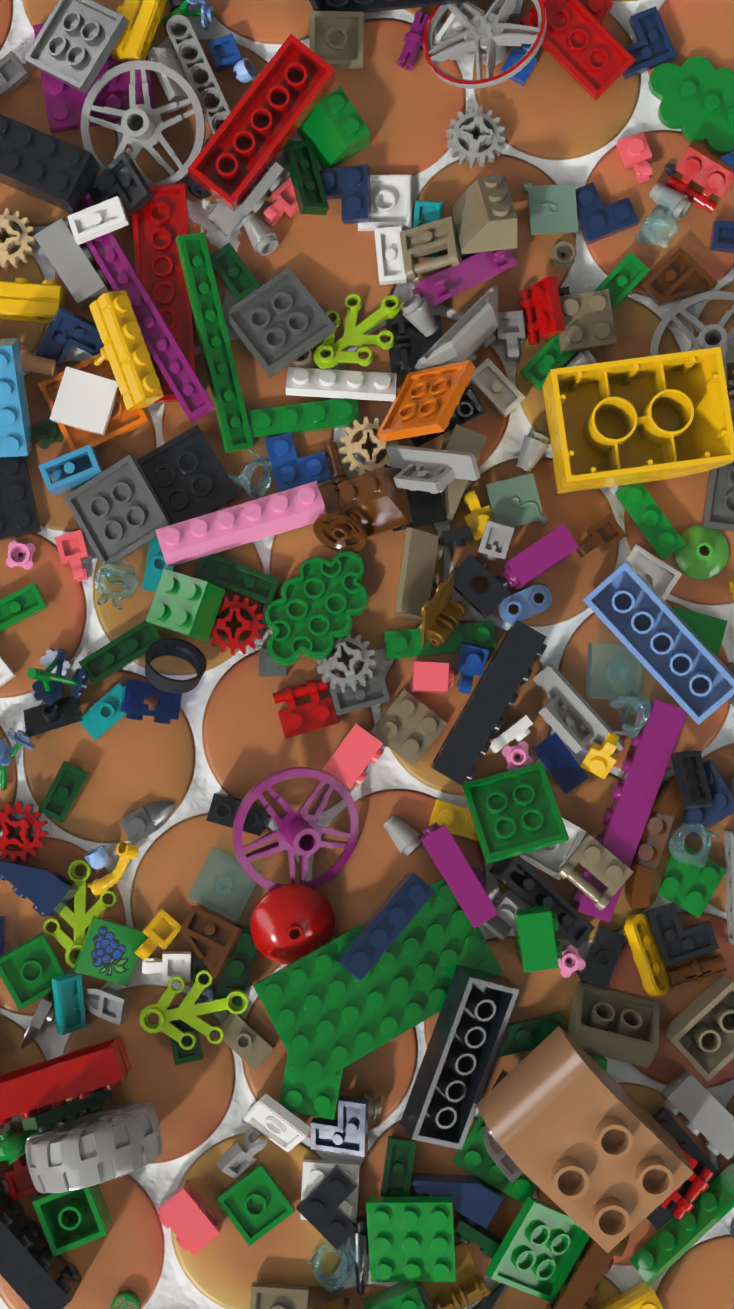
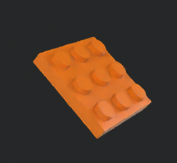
M101 353L71 367L116 381L109 361L105 359L99 366L94 364V361L102 355ZM64 371L38 383L51 412ZM119 390L104 436L58 422L57 424L72 452L89 444L94 449H97L149 423V420L143 408L127 410Z
M470 360L408 373L376 434L382 442L444 432L456 407L460 403L466 387L470 383L476 368Z

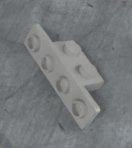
M284 150L280 151L235 211H232L219 201L208 215L207 219L223 234L228 236L241 219L251 210L256 213L265 202L263 195L269 189L272 192L282 181L279 175L284 170L283 166L287 163Z
M393 444L386 447L392 468H401L402 470L393 477L396 488L409 489L410 491H427L436 494L444 491L446 486L454 479L476 481L480 478L475 456L470 452Z
M549 664L533 678V681L550 699L538 713L575 754L581 751L588 742L592 744L594 741L601 745L609 731L614 733L553 664ZM620 738L616 743L617 748L614 751L616 753H619L625 747Z

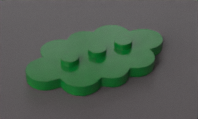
M701 56L687 59L681 67L672 63L657 65L650 75L648 85L652 95L661 100L658 108V117L661 123L671 129H681L684 138L688 142L694 144L705 142L707 148L713 154L723 156L734 152V72L727 68L714 69L712 63Z
M342 551L334 556L331 561L317 556L308 558L299 568V577L290 578L283 583L281 598L270 603L265 611L267 627L273 632L267 641V651L274 663L280 666H289L295 664L303 655L312 660L324 659L332 653L335 647V639L346 637L353 628L352 617L362 614L366 610L369 600L367 590L361 584L366 574V565L364 559L358 553Z

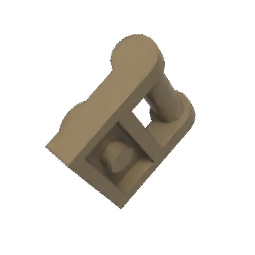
M452 216L400 232L404 269L408 280L417 278L418 274L448 265L455 267L462 264L455 221ZM448 249V254L415 264V258Z
M589 834L557 871V874L562 879L567 878L595 902L594 906L600 911L609 904L611 898L633 873L629 867ZM577 863L581 864L607 888L602 893L574 870Z

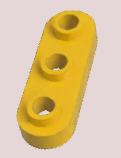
M644 914L629 915L625 920L624 933L628 938L633 959L642 979L643 988L651 997L665 996L669 991V978L650 922Z

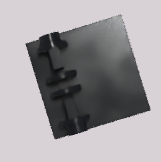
M402 314L394 316V320H386V329L392 332L395 341L394 346L389 349L391 373L403 374L418 371L414 368L418 360L442 337L440 315L433 316L438 329L428 337H425Z
M406 489L413 523L392 530L396 532L405 530L407 527L415 528L447 521L441 492L432 494L427 491H410Z

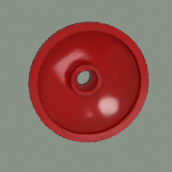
M286 884L267 892L256 904L250 921L252 939L258 950L268 959L285 965H289L331 941L335 927L334 914L328 900L316 889L303 884ZM293 929H298L299 933L296 935H291L290 931Z

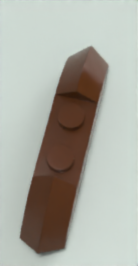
M675 775L667 778L658 790L630 866L633 873L626 880L625 898L631 909L650 907L656 900L687 809L682 807Z
M630 1233L609 1253L590 1237L552 1303L548 1302L546 1309H590L591 1305L587 1302V1299L593 1298L599 1287L598 1281L603 1273L607 1274L613 1265V1256L621 1257L623 1255Z

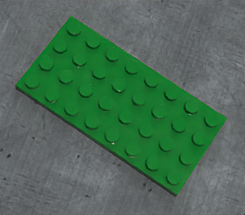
M444 878L429 885L435 893L361 981L350 975L334 959L365 922L253 984L262 1005L307 1089L440 1012L457 965L499 976L504 974L480 928H473Z

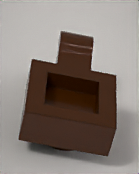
M609 514L587 530L591 538L579 545L576 552L580 558L596 547L603 553L627 535L614 517Z

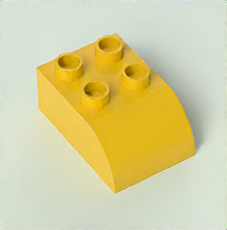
M721 347L550 369L542 387L558 494L678 478L709 471L734 462V431Z

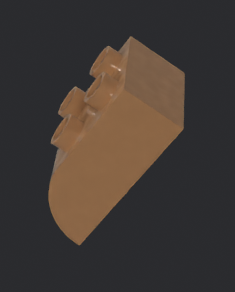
M560 1026L476 1104L488 1129L513 1162L607 1253L694 1173L676 1139Z

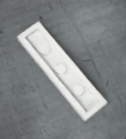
M288 367L286 395L394 401L396 397L397 373Z

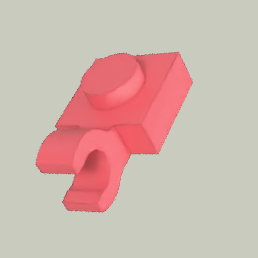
M644 132L618 140L616 146L625 170L633 167L639 184L650 181L649 176L653 173L648 162L651 161L653 156Z
M291 177L271 194L274 203L263 212L265 215L264 220L272 227L279 221L284 212L291 218L299 210Z
M82 530L55 537L61 563L63 565H71L74 580L77 579V582L88 580V573L83 560L90 558V554Z

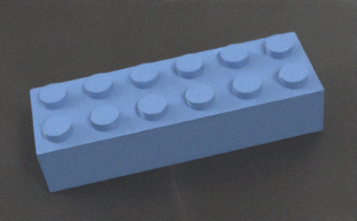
M627 559L583 599L698 725L734 695L733 673Z

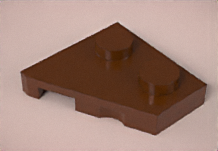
M680 247L640 288L660 307L713 290L718 283Z
M192 905L180 932L191 943L198 958L205 963L210 971V975L219 980L243 929Z

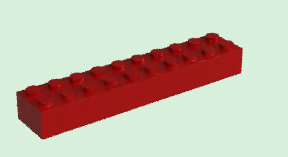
M119 1036L0 1075V1126L10 1122L11 1117L21 1114L22 1118L34 1115L39 1112L38 1108L49 1105V1108L52 1109L65 1104L66 1099L74 1096L77 1097V1100L89 1097L94 1094L93 1090L104 1087L105 1091L119 1087L121 1081L126 1079V1075L132 1069L123 1037Z

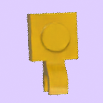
M473 490L462 496L470 512L463 519L467 527L470 526L472 538L476 542L482 539L487 519L494 520V516L489 505L481 508L478 497Z
M609 731L601 745L593 741L581 760L580 767L605 779L617 761L618 753L614 751L617 748L616 743L620 736Z
M160 909L142 931L148 938L138 947L135 954L144 960L151 955L157 946L163 950L166 949L180 932L182 926L163 909Z

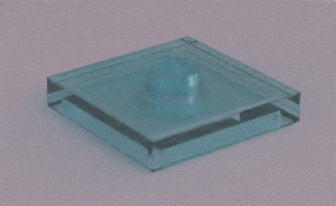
M588 643L586 698L640 702L642 664L625 645Z
M212 847L187 898L238 922L257 883L247 875L237 858ZM253 867L260 875L263 871Z

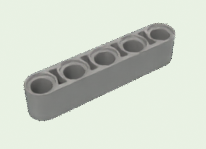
M174 15L168 20L166 26L170 43L189 84L201 102L205 121L213 136L231 111L190 21L183 15ZM178 31H186L183 35H175ZM188 55H197L194 59H186ZM201 78L208 79L207 82L203 84L196 83L197 80ZM211 102L219 103L215 108L207 107Z

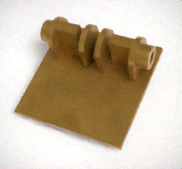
M453 573L450 574L445 582L441 581L434 597L431 601L427 600L421 609V615L423 616V622L420 627L422 646L428 640L435 647L443 645L450 633L453 632L454 628L466 614V605L463 602L452 601Z
M465 1242L455 1246L456 1282H421L433 1304V1309H464L491 1294Z

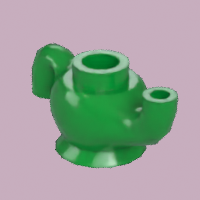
M24 1127L15 1132L13 1128H10L0 1136V1162L9 1161V1166L26 1154L25 1143L27 1138L36 1132V1129L24 1131Z

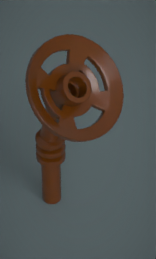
M330 442L326 444V449L333 472L331 479L334 481L332 483L336 485L334 490L338 491L340 513H324L317 517L313 527L314 533L321 543L334 551L359 552L366 545L367 534L364 528L344 511L338 483L349 479L345 478L347 472L343 471L336 442ZM336 517L332 519L330 522L324 521L327 518ZM324 530H327L329 535L335 538L336 540L329 537ZM354 536L359 539L356 543L347 544V540Z

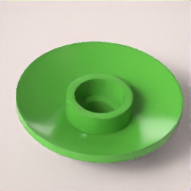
M696 525L680 534L681 539L686 545L674 552V559L678 568L685 575L693 579L705 580L718 575L725 568L729 558V547L725 537L718 530ZM701 546L708 549L707 556L700 554L699 549Z

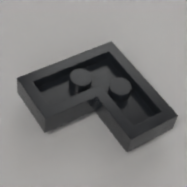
M122 152L94 179L88 191L95 205L116 196L121 197L128 211L136 214L154 197L131 156L125 152Z
M674 903L646 911L665 966L719 949L710 921L707 920L682 928Z
M337 1164L296 1207L336 1250L357 1230V1225L338 1207L357 1188V1184Z

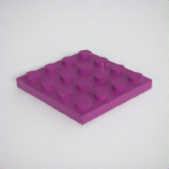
M44 24L33 25L35 39ZM110 54L90 89L104 73L122 64V62L114 60ZM136 70L138 104H144L141 70ZM146 70L150 105L152 109H156L151 70ZM40 71L51 133L81 129L82 109L90 89L87 94H84ZM130 71L122 73L109 81L99 92L93 105L125 111L130 109ZM95 111L90 113L92 117L111 123H119L122 120V117ZM89 121V127L100 126V124Z

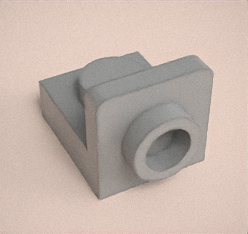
M488 518L478 552L483 553L482 556L490 560L497 561L499 558L505 560L515 526Z
M509 889L493 904L499 914L484 922L483 925L501 940H504L512 927L516 925L514 910L530 908V906Z

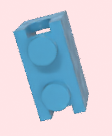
M90 444L38 465L48 491L55 497L82 486L104 471L98 462L96 450Z

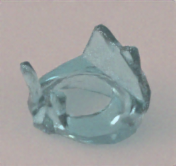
M658 204L643 221L641 229L635 235V239L642 244H653L662 248H668L669 238L679 232V227L670 209Z
M249 449V452L256 458L243 469L239 476L229 473L228 476L243 493L253 499L262 498L270 488L272 463L269 458L260 457L252 449ZM257 466H263L262 477L257 483L251 484L254 469Z
M111 560L100 566L95 577V588L101 593V597L97 601L98 605H103L109 599L112 600V604L118 610H122L121 600L130 597L139 584L137 573L129 563L121 560ZM107 580L110 584H121L125 589L119 592L110 591L105 587L104 581Z
M619 694L618 698L609 701V705L620 713L621 731H612V733L618 736L624 735L627 738H636L650 715V701L639 694ZM637 711L636 723L634 726H631V718Z
M700 823L681 825L674 831L669 841V852L680 863L703 868L711 850V837L719 839L720 836L707 831L705 826ZM691 832L698 833L703 842L701 850L695 855H691L684 848L685 838Z
M329 1242L317 1246L312 1258L307 1262L309 1265L311 1264V1271L315 1279L328 1292L336 1291L340 1285L347 1281L352 1275L356 1264L352 1253L346 1246L342 1244L336 1250ZM326 1252H336L342 1259V1269L337 1275H327L321 1268V1258Z

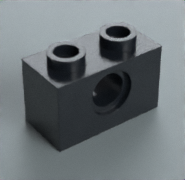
M470 554L452 572L454 574L453 589L486 619L510 594L507 590L509 585L499 575L494 577L488 572L489 566L479 556L474 558ZM476 578L484 579L487 583V589L483 592L476 591L472 586V581Z
M219 792L214 793L206 821L233 828L236 812L243 799ZM256 803L252 804L244 821V832L258 836L263 835L269 815L265 806Z

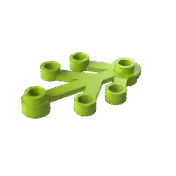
M357 294L348 295L345 298L347 315L344 335L336 342V332L327 337L323 344L314 351L313 358L315 364L321 369H334L338 363H358L361 366H368L373 362V355L369 348L361 347L356 352L344 350L350 345L381 347L384 350L391 349L395 344L392 332L384 330L378 335H368L366 333L385 318L387 320H394V316L403 314L400 298L393 295L386 296L381 302V307L357 325L358 313L362 308V302ZM352 301L358 302L354 306L349 305ZM395 303L393 307H387L389 304ZM334 310L327 311L326 315L329 318H336L333 324L338 328L341 324L339 314ZM386 337L391 338V339H390L388 342H386V343L381 342L382 339H384V338H386ZM326 353H331L329 357H322ZM363 354L369 355L366 359H360Z
M84 859L73 861L68 867V875L79 889L74 895V912L66 905L59 914L74 929V940L61 929L62 923L58 918H49L43 925L44 932L52 935L66 949L65 959L72 968H74L77 960L75 953L77 950H81L86 936V928L90 925L93 916L98 917L107 907L115 905L118 900V895L114 890H106L100 895V899L86 912V883L92 874V868ZM79 865H83L86 868L84 875L77 873ZM109 893L113 896L112 903L105 902V894ZM105 918L107 920L116 922V920L113 918ZM53 921L57 924L56 931L49 930V922Z
M203 969L197 973L196 982L180 1006L167 1010L174 996L182 992L186 985L185 979L182 976L174 975L168 981V988L158 1003L150 1004L142 1010L139 1021L141 1027L146 1032L158 1033L162 1031L177 1041L182 1049L190 1050L196 1044V1035L191 1031H181L170 1021L181 1019L205 1035L211 1044H218L224 1037L223 1028L219 1025L212 1026L198 1016L228 1010L232 1014H241L246 1010L249 998L244 991L236 989L231 991L226 998L195 1004L204 988L210 986L213 981V977L209 973L210 971ZM201 974H207L209 976V982L202 983L199 979V976ZM177 979L181 982L182 986L180 989L172 987L173 980ZM240 996L243 1003L239 1006L235 1005L232 1001L233 997ZM150 1014H157L159 1016V1022H151L149 1018ZM212 1030L219 1031L220 1038L213 1039L210 1032ZM190 1036L193 1043L191 1045L184 1044L183 1037Z

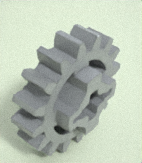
M481 106L478 107L477 112H473L472 108L468 107L466 115L459 111L457 112V120H450V129H447L446 137L449 139L446 146L447 148H453L451 152L452 158L460 156V165L468 161L469 168H473L474 162H478L479 166L483 168L485 160L492 164L495 158L494 154L500 156L502 151L500 146H504L505 137L502 136L504 135L505 127H498L500 117L491 118L492 110L484 114L482 113ZM473 135H477L478 140L473 139Z
M351 632L346 638L335 640V647L332 653L335 650L337 651L334 656L330 657V654L324 659L316 660L320 664L316 668L318 674H323L321 677L323 683L331 681L330 687L332 690L339 685L342 693H345L349 686H351L354 692L357 691L356 685L358 683L365 687V677L373 678L374 675L370 669L377 667L376 661L371 660L376 655L374 650H369L371 648L370 642L366 641L362 644V635L359 634L353 639ZM343 654L346 655V659L350 662L349 671L343 663ZM360 667H363L362 670L357 675H355ZM339 674L345 678H340L335 675Z

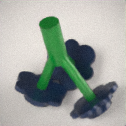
M48 648L40 658L41 665L46 667V669L29 668L27 671L28 678L37 680L32 685L35 692L34 698L37 701L42 700L48 705L54 703L56 698L63 695V690L61 689L63 683L70 684L72 688L70 694L76 699L80 697L81 692L86 690L88 678L85 676L86 670L83 668H77L72 679L64 677L68 672L67 669L71 666V661L67 659V653L63 649L54 650L53 648Z

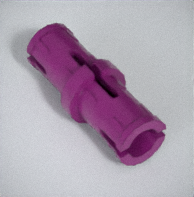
M416 12L410 31L405 34L403 40L405 44L397 61L398 66L402 69L406 59H408L405 70H413L420 49H423L424 30L430 17L427 13L424 16L423 22L420 23L423 12Z

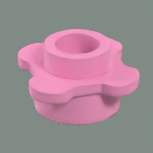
M17 541L10 542L6 564L11 568L20 566L26 570L31 569L34 565L32 556L36 551L35 545L32 543L22 544ZM19 553H23L22 558L19 557Z
M520 741L515 746H505L502 749V755L506 757L508 763L506 766L508 771L533 764V759L528 754L529 746L526 742ZM519 754L520 759H516L515 755Z
M571 944L567 948L562 949V958L558 959L560 974L568 978L572 972L583 970L586 966L585 960L581 959L578 954V949ZM568 958H571V963H567Z

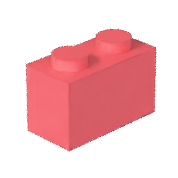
M414 662L412 692L445 694L448 692V688L453 687L454 670H449V663Z
M355 724L323 770L349 789L353 784L359 787L367 776V773L363 770L368 763L371 762L375 765L384 751L380 748L383 743Z
M187 1180L160 1203L157 1210L159 1213L158 1218L163 1226L167 1229L171 1228L177 1235L176 1240L180 1247L185 1251L189 1250L193 1256L220 1234L223 1225Z

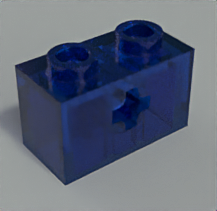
M124 679L120 712L126 713L127 719L143 721V715L154 716V722L170 724L171 719L178 720L182 693L174 694L162 691L148 681ZM151 694H153V699L158 700L157 706L154 705L149 710V705L144 704V698H150Z

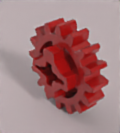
M238 595L234 596L233 602H230L226 596L224 597V604L220 605L209 636L215 638L211 643L212 646L215 647L221 644L220 652L225 653L229 648L232 656L236 655L237 649H240L243 654H247V646L255 649L256 645L253 641L255 639H263L258 634V631L264 630L266 627L259 624L264 615H256L255 612L259 607L257 604L249 607V598L246 597L242 603ZM230 608V613L224 619H219L220 615ZM242 609L250 613L253 621L245 620L242 617ZM237 617V621L242 624V628H237L234 636L233 630L228 625L233 623ZM217 630L225 631L228 634V643L219 636ZM246 632H252L247 640L239 643L240 638Z
M18 801L15 808L11 802L5 804L6 811L0 808V827H3V834L0 837L1 860L11 856V862L16 863L20 856L24 862L29 860V853L33 856L39 854L37 846L44 847L46 845L41 838L49 835V832L42 830V826H45L48 822L39 820L42 812H32L33 804H28L24 808L23 801ZM20 813L26 817L22 820H17L11 814ZM20 826L22 829L19 832L20 836L14 837L15 827ZM33 826L35 829L34 839L31 837ZM12 844H17L24 850L17 851L8 847Z

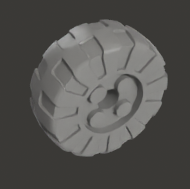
M148 1101L123 1102L117 1106H103V1108L94 1112L78 1114L79 1118L66 1123L55 1122L53 1123V1129L38 1134L35 1132L27 1138L25 1143L28 1170L36 1190L40 1193L68 1192L116 1179L148 1165L163 1152L160 1122L153 1105Z

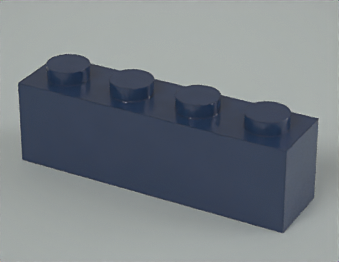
M407 873L334 960L355 979L361 981L435 891L415 873Z

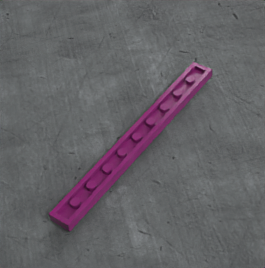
M87 193L79 211L95 205L89 193ZM110 232L87 241V246L114 291L125 290L127 292L146 347L188 419L194 423L215 410L216 407L114 234Z

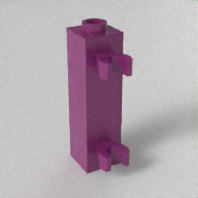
M511 249L470 253L461 257V265L455 267L448 265L413 281L415 289L412 290L413 295L419 294L421 298H425L429 308L517 265Z
M436 822L422 831L424 836L420 837L473 928L475 929L499 914L446 825L443 823L439 826Z

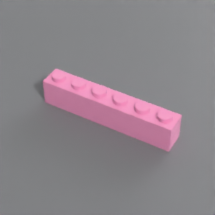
M314 481L156 529L155 531L167 568L313 524L317 517L325 513V505L317 482Z

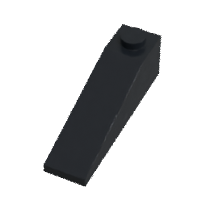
M519 855L497 861L488 871L508 890L510 889L530 907L548 905L551 912L557 915L559 930H556V932L576 949L581 946L595 927Z

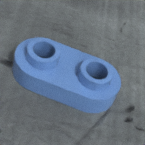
M539 584L517 592L500 603L498 609L499 616L505 623L512 624L516 620L521 622L537 615L551 605V592L547 587ZM539 593L543 596L542 603L534 601V594ZM516 605L518 613L515 615L510 614L508 607Z

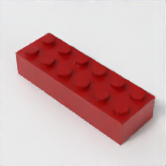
M290 34L188 167L190 177L232 211H235L335 81V69Z

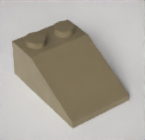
M456 424L453 431H447L441 450L473 453L477 463L487 436ZM454 479L444 490L446 519L450 523L469 480Z

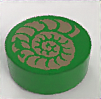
M121 1291L114 1297L110 1309H140V1300L131 1291Z

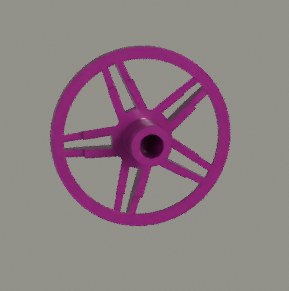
M292 767L279 770L259 781L242 800L236 812L232 830L235 855L243 870L252 880L262 887L272 890L286 884L266 879L249 862L287 850L291 884H296L294 854L298 853L299 884L317 888L333 878L349 860L358 837V812L348 790L330 774L310 767ZM295 777H310L320 780L298 812H295L271 788L272 785L280 781ZM325 783H327L326 787L322 791L311 812H307L309 807L312 805V803L318 796V793L321 790V788L324 786ZM333 789L341 795L347 806L350 818L349 833L317 825V821L329 802L328 798ZM265 790L284 808L286 813L283 816L279 817L264 798L262 793ZM259 798L279 828L243 847L242 833L244 821L250 807ZM319 832L348 838V841L321 838ZM276 838L277 842L261 847L245 855L246 851L256 846L259 847ZM319 847L334 849V847L344 848L339 859L328 871L306 882L310 855L314 854Z

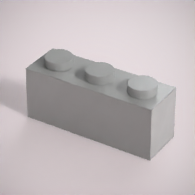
M62 218L33 235L82 312L88 309L89 305L103 293L109 292L106 288L109 282L101 269L95 271L91 264L95 261L87 247L80 248L74 239L70 225L66 226Z
M684 1068L662 1091L667 1098L664 1104L676 1116L681 1112L688 1119L684 1124L696 1136L701 1132L708 1139L704 1144L716 1156L721 1153L729 1160L734 1155V1117Z

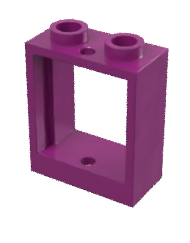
M562 524L507 561L502 568L504 570L502 576L510 588L515 586L518 591L573 554L579 548V545L566 526Z

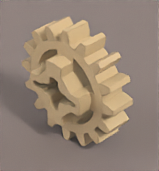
M5 208L3 215L0 214V264L4 270L8 269L9 264L18 269V262L20 260L27 264L28 261L25 256L27 254L34 255V251L30 246L37 245L36 239L32 237L36 232L30 226L31 223L28 218L22 219L19 211H16L12 216L8 208ZM14 225L20 227L23 233L15 231Z
M364 417L363 424L361 425L357 420H354V429L346 427L344 430L348 437H340L339 442L345 444V447L339 448L338 451L339 453L346 454L342 463L350 462L349 471L352 472L355 468L358 469V476L364 474V472L383 468L384 465L388 468L392 467L386 447L390 444L399 445V443L395 441L382 442L373 435V431L378 432L380 428L378 425L379 418H375L373 423H369L368 418ZM361 431L360 441L351 444L354 435ZM366 439H368L370 446H375L371 456H369L367 449H362ZM386 452L384 459L376 464V455ZM358 455L363 459L364 465L355 460L353 456Z

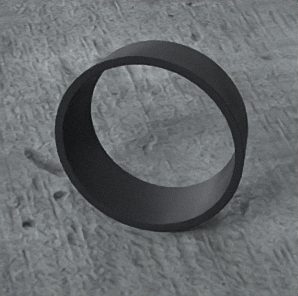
M177 638L157 640L147 648L145 654V675L156 688L168 693L180 694L193 690L201 680L207 666L206 658L199 648L190 642ZM160 656H176L189 662L195 668L197 676L187 680L171 679L158 673L151 666L150 662Z

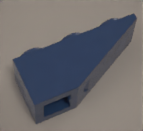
M0 859V879L3 881L8 880L13 885L12 890L21 898L26 899L27 897L33 902V909L44 917L58 916L79 890L58 871Z
M412 1174V1185L417 1193L422 1196H452L453 1211L456 1210L464 1215L463 1219L474 1227L481 1225L487 1229L503 1200L502 1192L474 1175Z

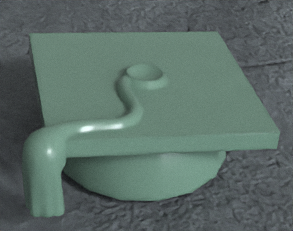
M530 182L524 183L522 194H528L531 235L578 232L575 184L532 186Z
M533 473L486 484L494 520L514 525L515 527L540 521L541 527L548 524L549 518L543 515Z

